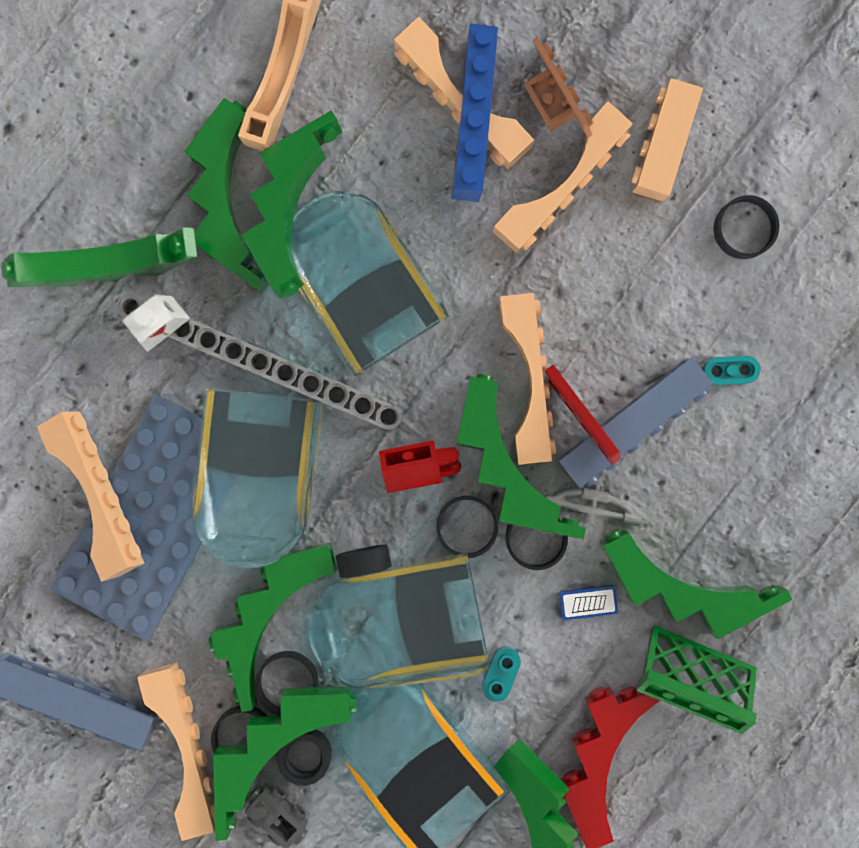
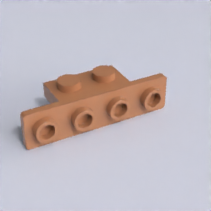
M538 37L534 38L532 41L546 70L523 85L546 126L551 132L571 119L576 118L586 137H591L592 132L589 126L593 124V121L586 108L583 110L579 109L577 103L580 102V99L573 86L567 88L564 81L567 80V77L560 64L555 67L551 60L555 57L547 43L542 45Z

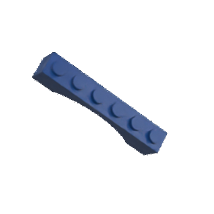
M470 23L467 35L462 107L451 199L479 202L483 193L498 27Z

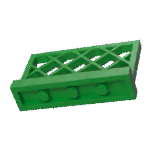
M654 625L651 628L643 674L638 680L636 691L740 734H743L756 724L757 713L752 712L757 667ZM658 637L665 639L671 649L663 652L657 643ZM684 648L692 650L697 660L689 663L681 650ZM675 653L682 664V667L675 670L666 657ZM660 660L667 673L662 675L653 671V662ZM707 660H716L723 671L715 674ZM701 664L708 678L700 680L692 667ZM737 669L747 673L746 683L741 685L733 670ZM685 670L694 684L689 686L682 683L677 674ZM726 674L734 689L726 691L718 677ZM712 681L720 695L716 697L709 694L703 684ZM738 692L744 701V707L735 705L729 695Z

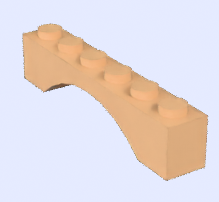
M321 0L282 1L281 15L271 57L260 87L246 110L238 135L244 146L264 151L274 145Z
M418 17L394 39L395 56L403 65L409 64L415 71L413 74L423 86L427 84L434 91L432 94L437 102L442 106L446 104L453 111L451 114L460 125L462 95L452 84L443 67L439 52L438 36ZM490 113L487 149L491 152L489 154L491 159L498 166L501 167L503 165L508 170L532 148L534 139L516 119L499 117Z
M609 101L592 118L593 124L589 126L592 136L587 138L584 135L581 158L570 177L556 190L543 198L526 204L513 205L494 226L493 233L516 254L522 248L527 251L537 240L534 236L540 228L545 231L556 219L553 216L559 207L564 210L575 198L572 193L576 188L580 187L583 189L591 181L593 176L590 173L595 167L598 166L601 169L612 157L609 152L615 145L621 148L631 136L628 131L633 123Z
M534 293L500 296L498 302L501 328L513 339L526 363L529 377L527 409L521 425L513 436L516 464L552 461L551 455H556L554 438H549L548 427H553L551 410H546L545 401L550 399L548 383L543 382L542 372H546L547 364L545 355L540 354L539 344H544L542 327H537V317L541 316L540 301L534 299Z
M60 412L37 426L46 451L62 461L72 471L86 494L93 522V542L90 556L101 582L120 577L143 565L144 561L140 548L133 538L129 522L122 512L118 496L113 491L108 479V473L102 465L97 453V447L91 439L86 421L81 413Z
M177 662L146 670L137 677L144 704L167 724L176 738L182 755L184 767L183 789L180 802L174 813L181 841L215 832L214 782L211 776L208 777L206 770L207 756L199 745L200 730L198 724L194 723L192 719L193 705L191 698L186 696L184 685L186 681L182 669H179Z

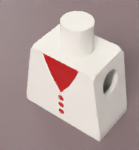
M155 295L124 318L123 322L148 352L190 318L173 296Z

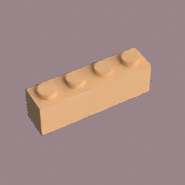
M673 78L669 80L665 87H660L655 100L659 107L656 114L652 113L647 126V130H651L648 140L644 139L639 151V156L643 157L640 167H635L631 177V183H634L632 193L664 202L670 196L702 94V87Z

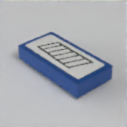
M614 585L559 591L562 620L618 614Z

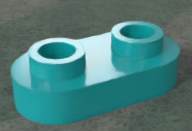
M752 356L715 357L707 360L702 367V370L712 381V385L752 383L759 377L761 372L759 362ZM741 365L747 368L745 375H742L739 371ZM714 366L720 371L717 377L712 374Z
M502 646L494 652L483 679L482 688L484 695L493 702H500L508 697L519 671L521 659L513 647ZM510 658L512 660L511 665H502L503 659ZM500 684L502 689L499 692L492 691V686Z

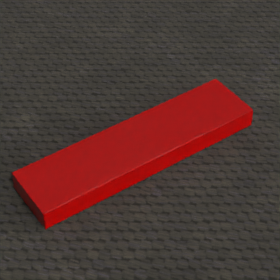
M551 365L545 370L549 384L608 462L612 465L621 460L619 449L556 367Z

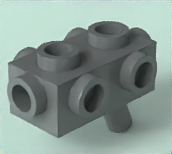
M266 784L262 790L257 786L247 798L249 804L244 813L247 815L248 820L254 826L261 827L267 832L269 839L275 845H281L283 848H289L293 843L298 845L308 832L306 830L308 820L305 818L307 816L305 810L298 804L291 806L285 800L286 795L284 791L278 786L274 785L271 788ZM284 818H285L291 825L286 824V823L284 822Z

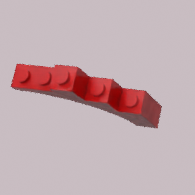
M633 686L622 689L617 696L614 695L610 687H598L590 691L589 695L584 697L596 728L593 730L591 728L583 729L576 734V737L571 738L584 769L580 771L571 770L565 773L560 780L570 789L564 796L586 848H599L614 842L607 819L605 799L607 777L613 756L624 735L637 719L660 702L658 699L636 691L637 688Z

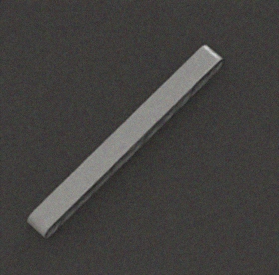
M125 294L117 302V311L123 318H126L130 315L129 306L131 303L137 301L139 308L148 300L133 294ZM189 319L185 322L190 326V332L185 337H181L179 328L168 336L383 429H394L401 423V412L394 405L195 320ZM213 333L216 342L214 346L207 348L204 340L207 335ZM239 344L242 349L241 355L237 359H232L230 349L232 346ZM260 355H265L268 361L267 366L262 370H258L255 367V360ZM285 366H290L293 369V376L288 381H283L280 376V372ZM310 377H316L319 380V387L314 392H309L305 386L307 379ZM340 387L345 392V398L342 402L335 403L331 399V392L333 389ZM362 398L368 399L371 403V408L366 414H360L356 409V403ZM386 409L394 410L397 415V419L392 425L384 424L381 419L382 413Z

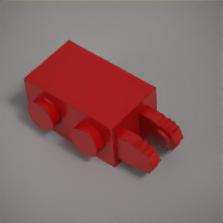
M434 440L379 451L381 471L387 494L442 483L441 477L458 474L462 467L458 461L459 451L453 446L436 449Z

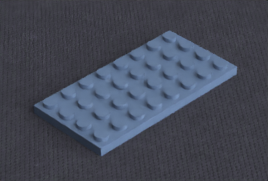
M154 394L109 478L113 491L118 496L122 512L129 522L133 538L140 548L144 564L120 577L101 582L90 556L93 542V522L90 514L50 588L55 593L147 642L151 640L239 475L206 466L203 493L194 516L204 425L203 418L158 394Z

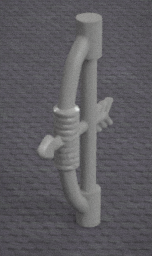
M600 477L593 484L595 485L594 490L588 488L568 489L560 491L554 496L546 495L547 499L561 506V508L587 513L583 526L591 524L596 528L597 516L620 520L624 524L638 527L641 524L642 517L635 515L629 505L610 495V493L599 491L600 487L604 486ZM581 496V498L592 500L591 507L566 502L562 498ZM597 501L606 504L612 503L625 512L621 514L596 508Z

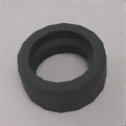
M386 544L359 548L336 555L340 578L372 574L392 567Z
M315 729L289 742L278 751L277 764L280 773L287 781L295 785L308 786L317 783L324 777L331 762L332 749L329 740L322 732ZM301 740L314 743L321 753L319 765L309 772L300 771L289 762L288 754L291 746Z

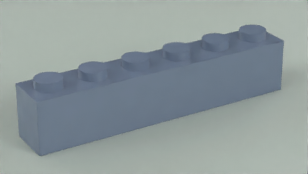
M693 357L684 359L600 426L619 449L621 456L627 451L631 454L643 445L641 440L648 434L652 437L664 429L663 423L670 417L674 420L687 410L685 405L692 400L697 402L709 393L707 388L713 383ZM588 435L559 457L556 462L576 487L581 488L584 486L588 488L599 479L597 474L605 468L607 471L613 469L621 460L614 465L610 464Z
M8 652L0 656V700H10L17 703L21 709L36 710L44 713V716L50 720L65 721L70 723V726L76 730L91 731L96 733V736L102 740L117 741L122 743V746L128 750L141 751L149 743L159 716L146 705Z

